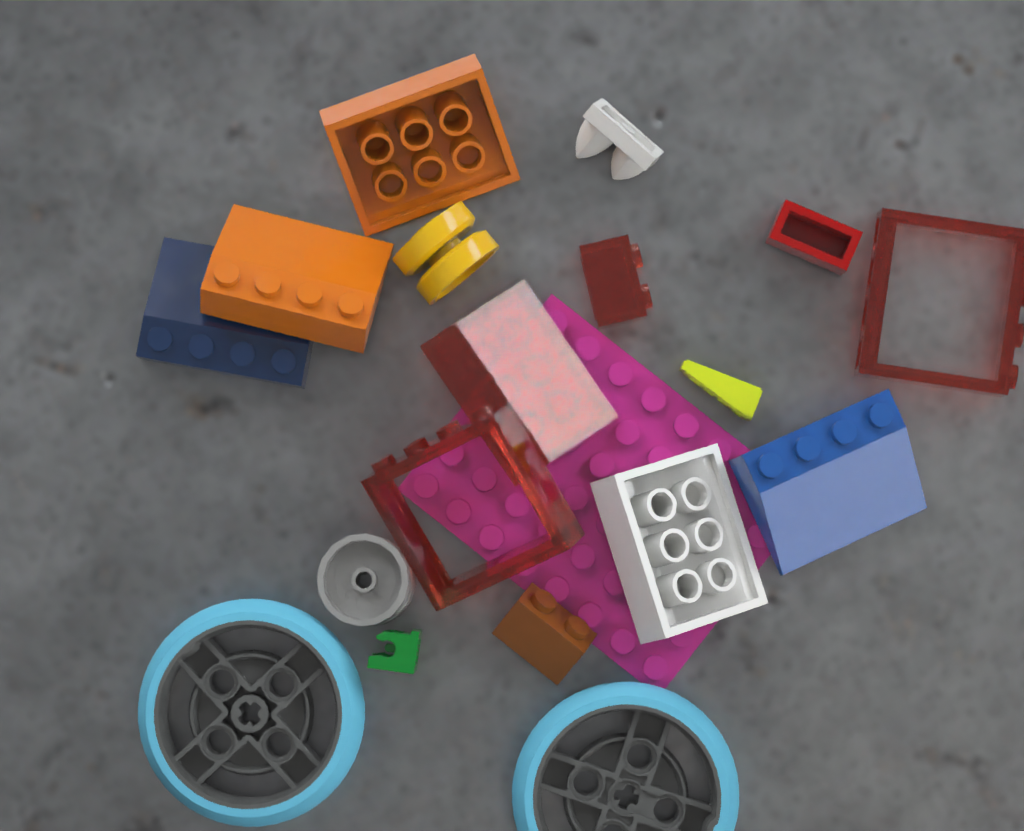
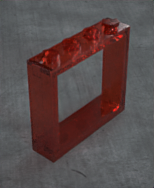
M881 208L876 216L854 376L994 397L1008 396L1009 389H1015L1018 379L1019 368L1018 365L1013 364L1015 348H1021L1024 337V324L1018 323L1020 308L1024 307V229ZM897 225L1014 243L994 380L877 363Z
M510 402L495 409H492L490 404L484 405L469 414L471 421L460 425L458 420L450 422L435 432L438 436L437 438L428 442L424 436L413 441L403 448L405 454L396 459L392 453L386 455L381 460L370 465L373 472L361 481L436 612L571 549L585 535ZM490 432L548 533L451 579L393 479Z

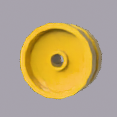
M462 201L454 204L421 227L392 258V261L406 277L414 276L431 266L418 280L416 286L417 291L429 305L436 303L453 291L486 263L499 249V245L486 230L477 231L461 241L475 222V216Z

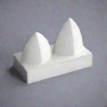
M603 98L593 103L583 115L585 120L580 127L576 140V157L578 159L591 157L615 144L616 148L611 160V174L614 180H624L639 175L654 165L664 153L663 150Z

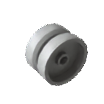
M367 533L349 535L334 543L322 557L316 576L318 595L327 611L341 622L358 627L385 625L401 616L412 602L416 587L414 565L406 551L392 540ZM367 573L372 577V583L368 588L359 582L360 576L367 575Z

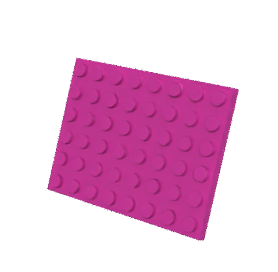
M553 294L549 296L397 488L399 492L523 590H526L533 582L540 589L552 594L555 600L570 613L582 618L589 628L598 634L592 644L638 681L664 689L718 621L666 639L640 644L590 483L718 443L758 570L771 555L728 462L751 450Z

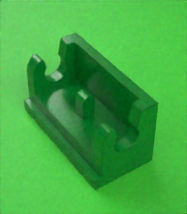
M414 628L411 632L390 629L379 633L376 639L380 641L389 640L394 643H387L384 647L387 652H393L394 654H387L385 652L372 653V656L368 657L367 668L414 674L417 671L422 629Z

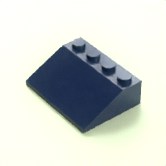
M164 237L143 315L136 357L147 361L305 389L314 341L200 313V288L215 246Z

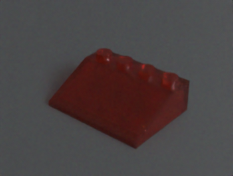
M525 279L459 319L420 346L432 367L515 488L619 417Z

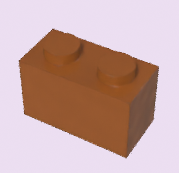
M533 582L492 632L494 636L557 686L598 635L589 628L582 618L570 613L555 600L552 594L540 589Z

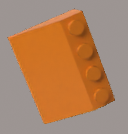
M475 53L319 111L365 237L521 180L483 69Z
M234 204L212 251L200 288V313L363 354L394 244Z

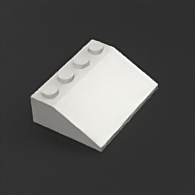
M718 443L590 483L640 644L666 639L768 604Z

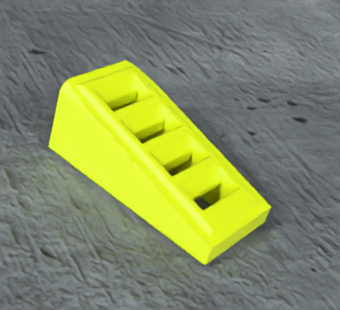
M688 359L682 362L679 371L743 420L748 422L752 420L763 392L761 388Z

